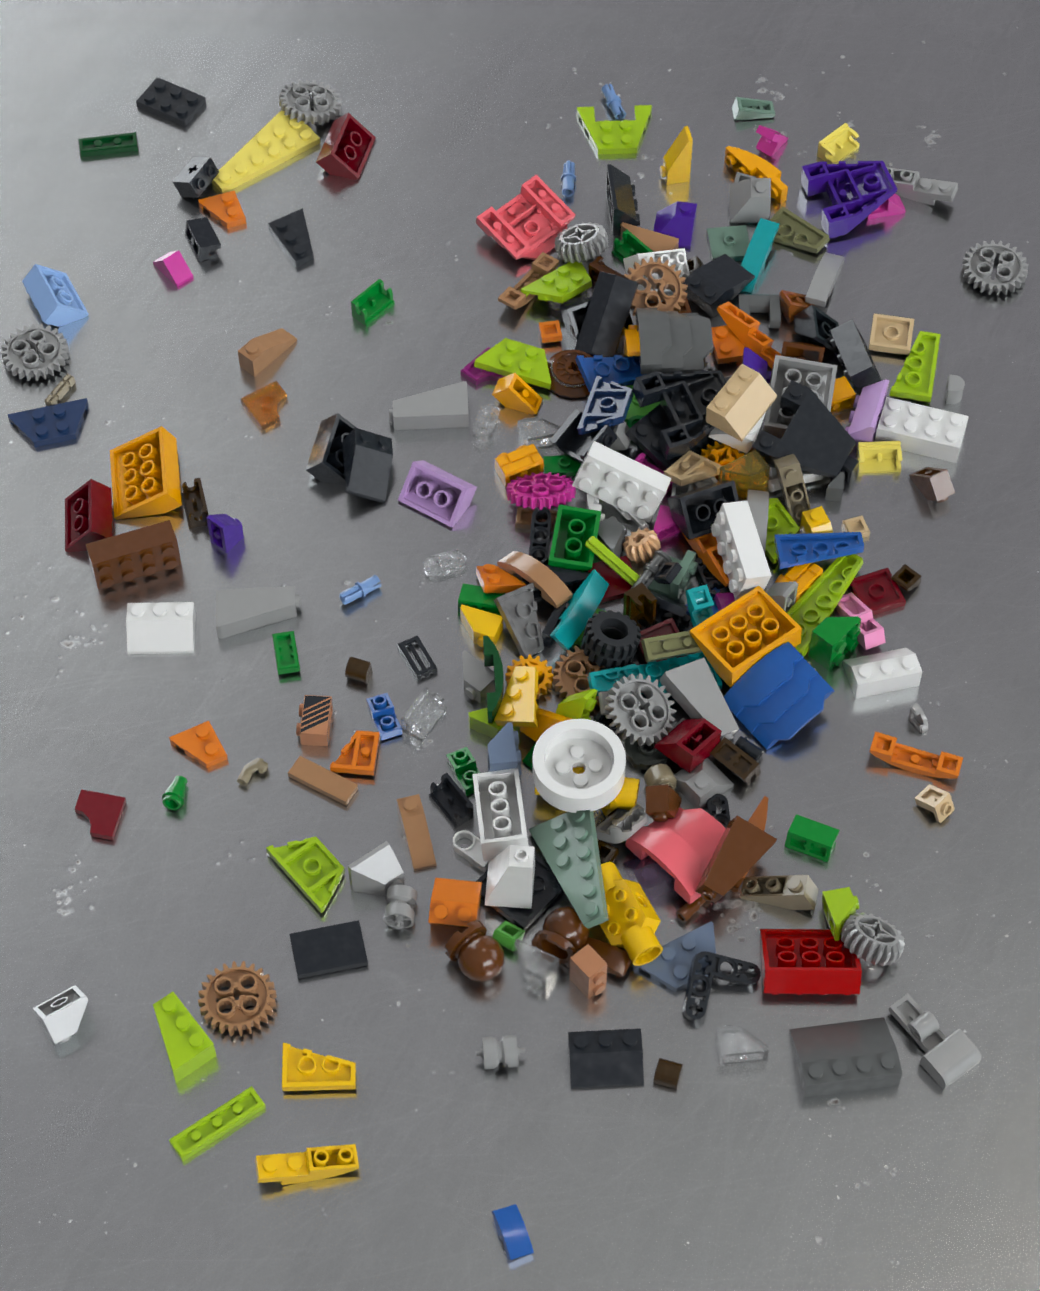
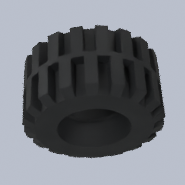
M612 610L607 612L599 611L598 614L595 613L588 619L581 641V649L584 650L585 656H589L588 660L595 662L597 666L602 665L607 669H610V667H624L630 664L635 657L641 639L639 626H636L637 623L634 620H630L628 615H622L621 612L617 611L616 613Z

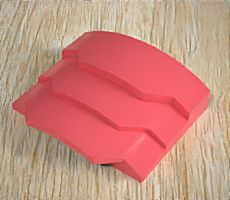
M535 175L521 185L519 195L501 208L495 210L491 206L477 216L476 224L502 248L504 247L515 260L520 258L535 260L542 252L548 254L555 249L557 234L561 233L563 229H567L568 224L575 218L576 214Z
M679 808L675 818H667L665 822L653 821L648 826H643L626 840V847L641 861L649 855L675 879L674 891L691 904L701 897V894L695 890L726 828L702 808L686 810Z

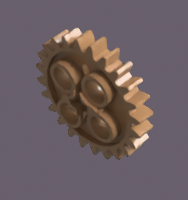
M650 257L648 263L643 258L641 265L635 262L634 269L628 268V274H624V278L638 282L645 288L644 290L636 291L631 309H634L633 316L636 315V308H657L659 311L680 312V306H684L685 303L683 299L687 297V293L684 291L688 286L682 284L686 278L679 277L682 271H674L676 264L669 267V260H666L663 264L660 257L657 259V262H654L653 258ZM657 273L661 276V279H654L651 274ZM664 290H671L673 292V295H666L664 293ZM652 300L656 302L657 306L651 307L647 301Z
M575 646L574 652L567 650L566 656L560 655V662H555V669H553L555 692H559V698L561 699L590 690L588 682L589 673L606 670L607 668L602 665L593 666L592 664L596 663L588 660L589 656L584 655V650H580ZM581 662H583V663L585 664L587 674H585V667L583 666V664H582ZM596 696V705L598 704V706L600 707L599 696Z
M235 961L232 963V968H228L226 964H223V971L215 968V976L208 974V982H202L203 990L198 992L199 998H201L198 1000L199 1007H201L200 1013L201 1016H204L205 1023L211 1022L213 1030L219 1026L220 1034H223L226 1029L229 1030L230 1036L234 1034V1031H238L239 1036H242L245 1029L249 1034H252L251 1027L253 1026L260 1030V1021L268 1023L266 1015H273L271 1007H276V1000L274 998L277 995L276 990H273L275 989L274 982H270V975L266 974L263 976V968L255 971V964H251L249 968H246L245 961L242 962L240 967H237ZM247 984L254 985L249 989L243 988ZM223 987L229 988V990L225 992L219 991ZM248 1006H255L253 1010L245 1009ZM224 1009H231L229 1013L221 1012Z

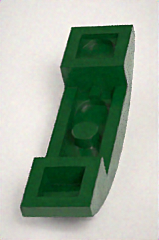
M483 636L484 667L493 666L495 692H487L488 724H493L503 699L504 673L501 657L496 646L488 636Z

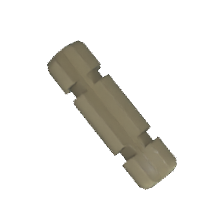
M66 374L62 381L52 390V395L46 397L44 400L45 405L58 404L57 401H60L70 390L69 388L75 384V378Z

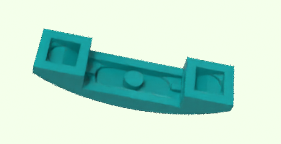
M707 584L686 590L693 627H696L714 615L711 608L714 606Z

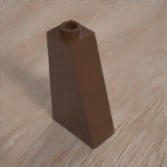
M737 815L728 823L695 891L701 894V897L706 901L716 903L776 843L777 839Z

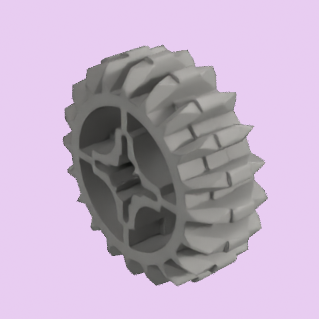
M583 222L582 224L569 226L568 229H563L561 233H558L555 238V251L560 260L565 262H587L589 259H595L596 256H600L608 247L607 232L603 225L598 223Z
M862 912L861 914L855 913L850 915L841 929V941L846 948L850 949V953L856 954L857 958H862L865 962L869 961L873 965L878 963L884 966L885 964L891 965L896 963L905 945V938L899 930L895 929V925H891L888 923V920L885 921L880 916L875 917L871 913L867 915Z

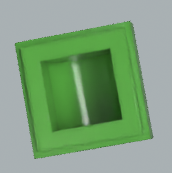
M505 920L494 930L492 937L500 945L514 952L520 945L525 931Z

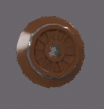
M575 349L563 350L554 354L547 361L551 378L550 390L568 398H581L590 395L575 359L577 355H584V358L593 357V355Z

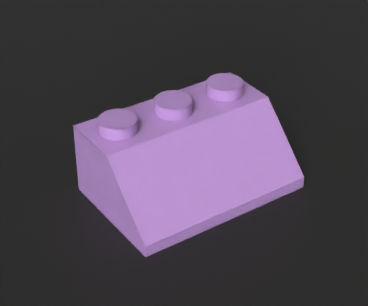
M885 379L863 387L861 395H856L853 406L856 407V410H851L848 421L851 425L845 428L856 442L853 450H857L858 442H874L890 380Z
M424 460L413 461L398 501L450 527H454L470 506L477 487Z

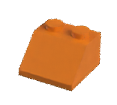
M435 878L428 923L430 925L468 929L467 923L478 920L482 882Z

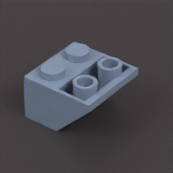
M512 722L507 723L487 744L488 772L518 768L519 776L522 775L521 751L518 749V731H513Z

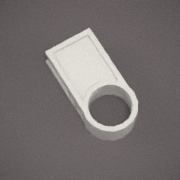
M467 830L457 832L453 837L454 851L482 872H485L488 869L489 861H483L480 839ZM461 838H468L473 843L468 848H460L456 845V842Z

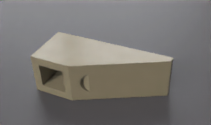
M791 454L773 461L788 512L796 524L799 525L802 512L810 510L811 506L800 463L796 456Z
M809 875L745 877L740 898L790 910H814L819 889Z

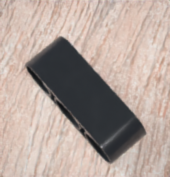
M538 507L532 513L529 555L533 558H543L540 562L548 565L551 512L547 508L543 507L540 510ZM539 519H545L546 521H545V522H538L537 520H539ZM538 538L545 539L542 542L536 541Z

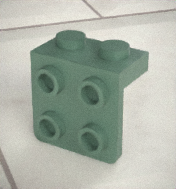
M687 550L683 560L669 556L672 562H677L682 566V569L671 584H659L653 580L648 589L678 600L682 591L686 590L689 577L695 573L698 562H695L696 553Z

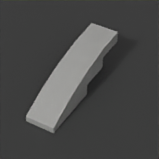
M825 252L806 294V303L825 307L827 299L830 297L831 291L836 284L845 257Z

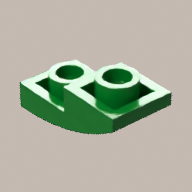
M464 747L446 754L449 765L465 795L475 793L472 774L480 773L469 749Z

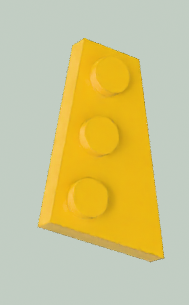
M515 666L494 720L497 726H505L507 723L512 722L513 726L538 727L536 712L538 711V704L536 703L538 671L536 667Z
M283 1042L282 1091L356 1089L355 1062L330 1055H319L312 1053V1050L291 1047V1044Z

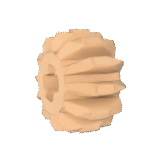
M638 528L636 532H631L630 536L625 537V542L623 543L627 557L630 561H635L636 564L641 561L646 563L648 559H653L655 551L661 548L657 534L654 530H649L648 528L643 530Z

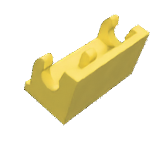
M844 123L819 142L817 156L823 161H827V164H838L839 161H842L859 148L860 144L852 138L853 136L857 139L859 137L858 133L851 129L847 123Z
M858 442L856 458L859 460L858 473L901 472V442Z

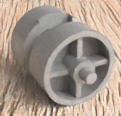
M393 885L387 889L386 902L388 904L385 906L383 917L385 924L397 929L409 928L414 924L415 912L413 909L417 901V891L414 888L406 885Z
M506 1035L502 1037L501 1041H498L496 1037H482V1049L476 1051V1056L483 1058L484 1069H495L499 1063H503L505 1067H518V1055L525 1053V1049L517 1046L516 1035Z

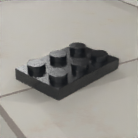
M157 77L137 99L136 104L141 109L186 127L204 106L206 98Z

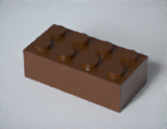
M170 520L85 544L91 571L98 589L108 588L118 583L132 581L135 578L152 575L156 572L173 569L176 566L182 565L177 538Z

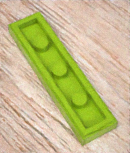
M251 1086L169 1139V1143L182 1162H184L265 1109V1103Z

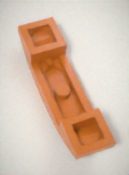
M875 731L869 752L882 761L924 776L958 779L963 757L941 751L940 755L896 743V737Z

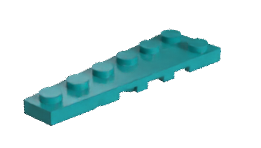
M703 652L679 658H668L659 662L651 661L643 665L631 664L621 668L616 667L591 672L588 675L590 689L598 690L596 696H599V692L609 691L614 683L624 676L627 678L630 674H633L636 678L641 673L643 680L650 675L651 682L653 683L655 680H658L657 686L660 688L663 685L659 679L666 671L705 658L720 690L722 688L721 677L709 664Z

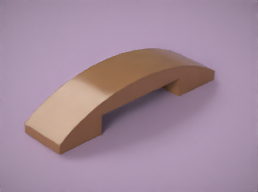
M542 252L532 262L531 270L513 288L509 286L498 297V301L513 309H518L527 304L536 295L529 294L526 298V294L522 293L521 289L556 270L559 260Z
M513 551L497 562L499 567L511 575L517 573L529 583H533L541 591L542 598L556 608L573 597L568 587L554 572L530 555Z

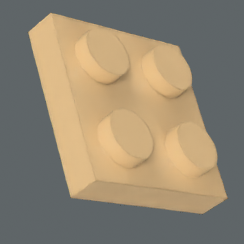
M874 314L869 350L909 355L914 319Z

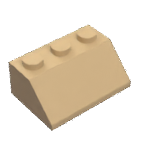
M741 364L706 407V422L742 442L776 400L777 395L760 373Z

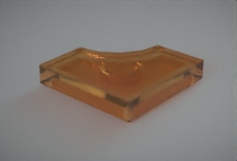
M274 381L240 399L242 405L258 426L264 430L280 422L278 408L287 399V394L279 383Z

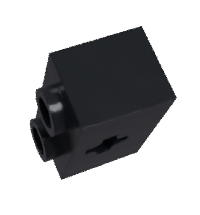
M193 156L173 180V184L181 197L199 198L219 171L211 157Z

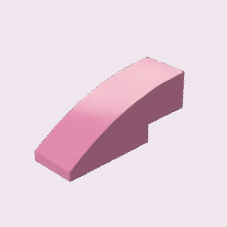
M852 592L843 595L836 606V610L840 617L858 616L861 618V631L857 640L865 650L886 643L884 628L873 619L872 610Z

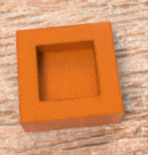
M559 320L539 322L542 343L562 341Z

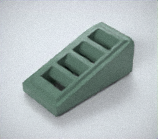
M736 97L732 106L734 120L775 117L772 101Z

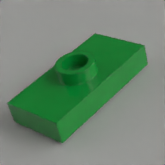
M565 455L543 456L544 474L551 472V475L559 473V476H576L582 465Z
M294 631L272 634L278 675L300 672Z

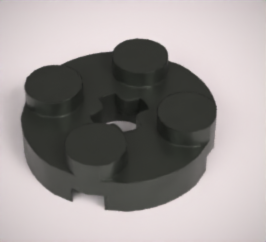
M629 737L625 741L626 758L632 763L633 768L637 770H648L655 764H666L668 757L655 748V744H657L655 742L649 746L650 748L653 747L651 751H644V745H647L646 742L639 746L637 740L630 744Z

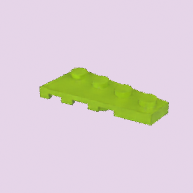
M919 332L910 354L906 358L903 368L890 390L889 396L931 402L941 334Z

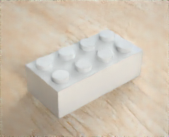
M886 397L876 431L875 442L900 441L902 451L957 463L969 416Z
M594 441L578 470L572 486L650 523L666 494L671 478Z
M748 501L723 503L711 526V531L718 543V554L723 559L724 573L728 575L730 580V592L734 594L735 600H737L757 586L764 590L772 575Z
M518 768L472 774L483 861L492 860L510 845L529 846Z

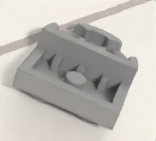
M636 805L631 810H616L596 827L597 839L614 844L626 841L648 823L645 809L640 805Z

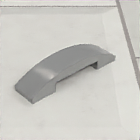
M747 490V501L765 554L769 492Z

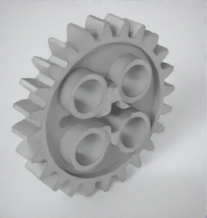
M306 79L305 82L298 80L297 84L293 81L291 85L286 84L279 95V106H281V111H285L284 115H290V119L297 118L298 123L303 120L305 124L311 122L312 125H315V122H318L322 125L323 121L329 123L330 119L335 120V116H339L342 99L339 98V93H335L336 89H330V85L323 86V82L317 84L316 80H313L311 83Z
M991 240V244L983 241V246L976 243L975 248L970 247L969 252L965 253L962 272H964V278H968L967 283H974V289L980 287L981 293L984 290H988V295H990L992 291H995L996 295L999 296V292L1002 291L1007 295L1008 290L1014 292L1015 287L1020 289L1021 283H1025L1028 274L1027 258L1022 257L1023 252L1016 253L1017 247L1009 248L1010 243L1004 246L1002 241H999L998 244H995L994 240ZM995 256H999L995 279L992 280L991 274Z
M32 324L29 329L24 325L23 331L17 328V334L10 333V339H5L6 345H2L3 351L1 356L7 371H11L12 376L18 374L19 379L26 376L27 381H30L31 377H35V380L38 381L39 376L46 379V374L48 373L54 376V370L61 371L60 365H66L65 360L68 359L69 353L67 340L64 339L63 333H58L57 328L52 330L51 325L44 328L43 324H40L38 328L35 327V324Z
M641 673L636 678L633 674H630L627 678L625 676L613 684V687L608 691L610 695L605 698V701L609 704L604 709L610 711L606 718L613 720L609 726L617 727L615 734L623 733L622 740L629 737L630 744L637 740L639 746H642L645 742L648 746L653 742L658 743L661 738L668 735L667 732L673 728L671 724L676 720L672 717L676 710L670 708L675 702L668 701L667 699L671 693H664L663 691L666 686L664 685L659 688L657 686L658 680L652 683L650 675L644 680ZM634 721L638 722L640 727H638Z

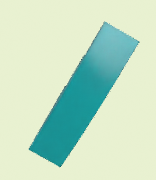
M760 218L741 264L755 278L740 293L753 294L765 268V262L772 249L774 238L779 230V223Z
M596 570L591 571L573 594V597L567 602L569 606L559 618L561 622L550 634L564 650H569L582 633L588 619L596 611L609 586V583Z

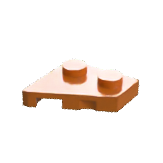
M235 190L198 200L199 207L208 210L210 216L219 220L226 228L246 224V218Z
M485 564L476 567V575L484 593H509L526 586L524 582L499 566Z
M209 721L169 737L172 746H178L185 751L186 755L197 759L206 768L228 760L227 754Z
M357 730L351 737V741L341 750V755L338 759L330 764V771L374 776L380 732Z

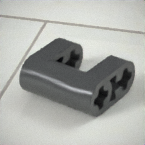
M738 294L739 309L748 315L750 313H768L769 328H780L779 294Z

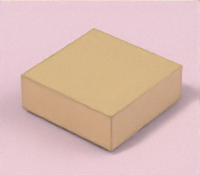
M863 516L842 521V527L845 532H861L862 538L870 536V530Z

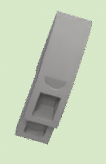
M887 167L897 187L895 194L913 201L934 205L936 200L952 202L958 190V183L920 178L918 171Z

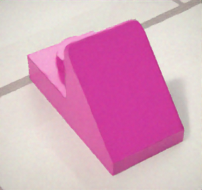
M759 125L756 130L761 135L756 148L769 156H773L788 140V137L765 126Z
M894 194L866 218L871 220L904 214L906 210L900 196Z

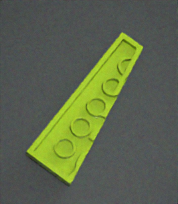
M853 554L836 558L788 610L787 614L802 627L801 644L796 646L795 649L803 657H805L809 650L812 630L826 617H830L863 565L862 557Z

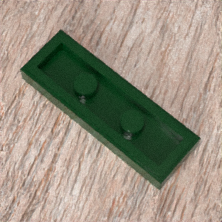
M136 132L78 139L80 158L138 151Z

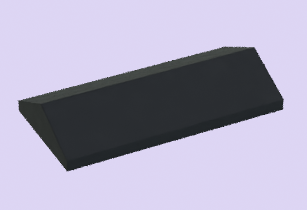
M600 271L575 350L584 351L593 356L614 357L616 355L637 291L638 282Z

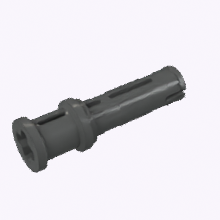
M656 550L650 563L644 565V572L631 588L641 582L648 588L664 562H672L669 555L661 550Z

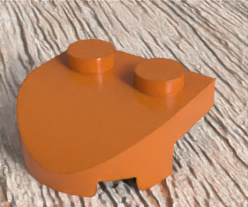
M727 325L711 327L713 350L717 364L736 362L737 366H740L743 362V352L746 346L741 343Z

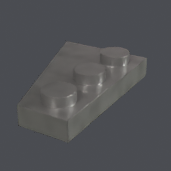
M533 583L494 600L520 655L524 659L528 658L529 654L532 656L544 650L541 626L538 623L536 610H538L537 602L534 601Z

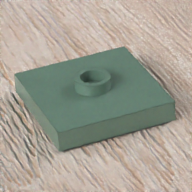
M746 225L707 228L706 234L711 260L724 254L734 261L743 260L750 243Z

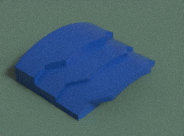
M787 642L771 651L753 665L730 688L724 699L731 713L768 750L779 740H790L810 720L824 710V701L835 691L792 644Z

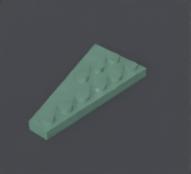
M590 810L576 811V813L566 812L530 828L531 835L583 925L589 929L608 921L594 812H590Z

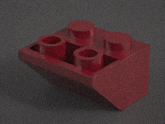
M705 718L683 720L667 736L655 744V748L690 773L710 756V752L720 742L722 731Z

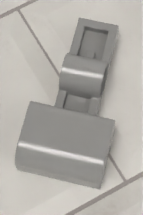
M908 993L889 1007L888 1011L926 1053L922 1056L919 1063L943 1090L980 1063L982 1057L978 1048L961 1029H957L950 1036L946 1037L939 1029V1023L935 1016L929 1011L924 1012Z

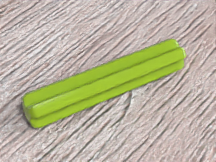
M591 536L586 541L585 546L633 586L640 577L635 571L594 536Z

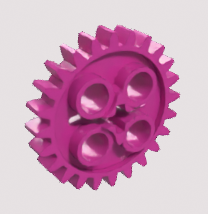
M540 472L539 474L532 473L531 476L525 474L523 478L516 477V480H511V483L507 484V500H510L511 504L516 503V506L523 505V508L531 507L532 510L535 507H539L540 510L543 507L551 509V506L558 507L559 504L566 505V501L571 502L572 498H575L576 487L572 486L574 481L571 478H566V475L559 476V473L551 475V472L547 474Z

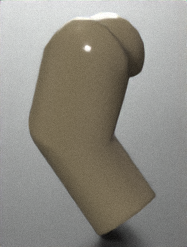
M256 758L244 765L237 782L247 786L252 774L256 771L264 773L268 768V763L263 761L264 759Z

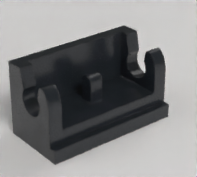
M208 218L187 220L185 237L198 262L217 257L216 252H209L220 249L221 243Z
M448 773L441 776V783L439 785H436L434 782L431 784L429 798L454 829L474 818L473 804Z

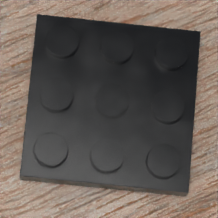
M661 403L626 432V435L663 471L667 470L683 456L665 460L658 445L661 431L672 427ZM707 434L690 451L699 454L702 449L711 444L713 439Z
M535 854L532 909L491 907L514 925L526 931L564 890L549 864ZM488 870L476 881L482 882L481 899L485 901Z

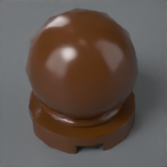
M569 906L556 908L545 918L543 928L535 934L531 941L532 948L537 947L540 953L538 955L546 962L557 967L562 963L566 964L567 968H570V958L587 942L589 929L583 925L574 908Z
M475 920L467 923L469 928L462 933L456 931L445 945L447 950L445 954L451 961L458 960V965L466 977L474 981L485 982L493 979L501 972L504 965V951L496 939L486 936V927L480 921Z

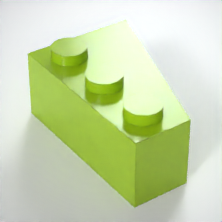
M173 991L153 1004L175 1082L177 1083L216 1057L214 1043Z

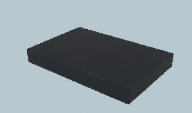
M359 920L289 934L298 979L368 965Z

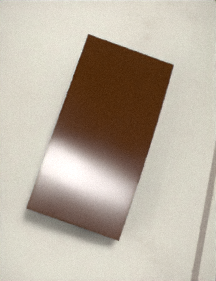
M588 937L587 942L582 948L589 944L607 963V973L624 977L632 962L627 952L606 942Z

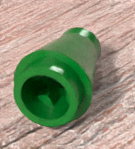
M175 776L173 782L162 795V803L166 808L178 810L183 806L188 782L185 777Z

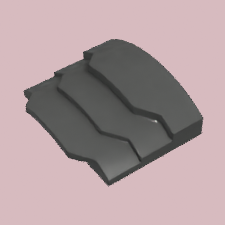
M636 308L641 374L662 372L664 374L674 373V371L694 373V371H704V358L713 351L710 319L700 316L698 313L659 311L657 308Z

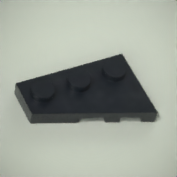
M303 208L268 223V229L296 267L314 260Z

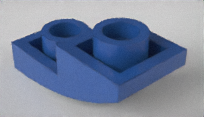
M388 693L366 699L376 730L380 732L381 741L403 734Z
M516 1204L491 1211L498 1236L502 1237L508 1260L534 1253L526 1226Z

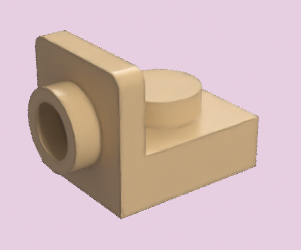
M930 784L914 798L916 805L934 812L936 821L942 823L955 809L950 793Z

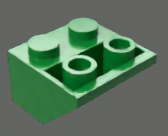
M858 616L826 617L812 630L808 656L827 670H830L834 665H839L844 659V655L849 651H854L859 643L857 640L861 631V618Z

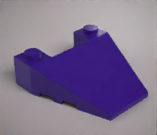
M820 161L802 166L801 184L807 196L827 192L833 205L822 209L821 225L824 232L829 235V239L849 233L897 192V187L884 161H858V164H846V161H839V164H827V161Z

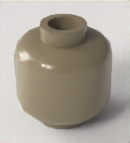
M655 764L644 774L646 786L668 784L673 790L677 786L676 777L666 764Z

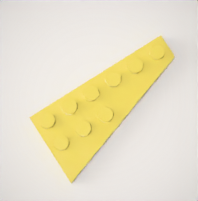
M280 111L219 170V173L212 180V184L221 193L229 192L320 144V138L303 120L298 123L297 118L290 119V115H284L285 111Z

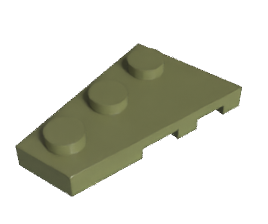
M783 206L769 220L779 223V230L773 242L817 254L829 241V235Z

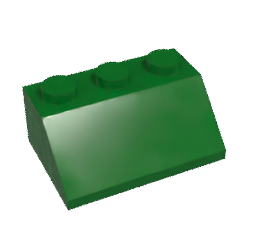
M565 505L558 506L549 566L580 572L592 570L594 553L585 546V543L591 536L597 538L602 511Z

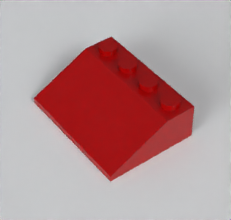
M760 929L764 993L773 995L860 994L862 975L860 958H857L856 954L850 953V949L844 946L841 939L835 941L830 929Z

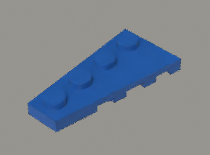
M861 532L775 535L774 538L780 569L864 552Z

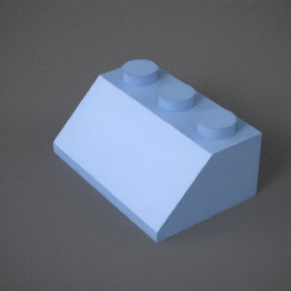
M35 264L22 280L26 292L30 295L34 307L38 310L41 320L45 324L61 327L89 315L65 272Z

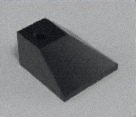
M814 305L793 316L794 330L797 335L816 345L826 346V350L839 354V350L835 351L830 341L833 338L830 330L839 326L836 320Z

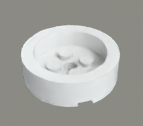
M588 719L565 720L548 728L537 740L532 760L534 784L542 798L552 806L572 813L584 810L592 812L612 802L622 789L626 767L625 749L618 736L605 725ZM573 767H584L585 772L576 774L573 772Z

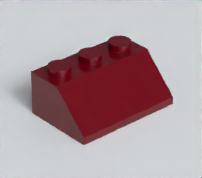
M348 112L333 121L316 163L330 175L357 180L376 137Z
M90 479L65 498L66 552L87 551L85 544L113 536L112 490L110 487Z

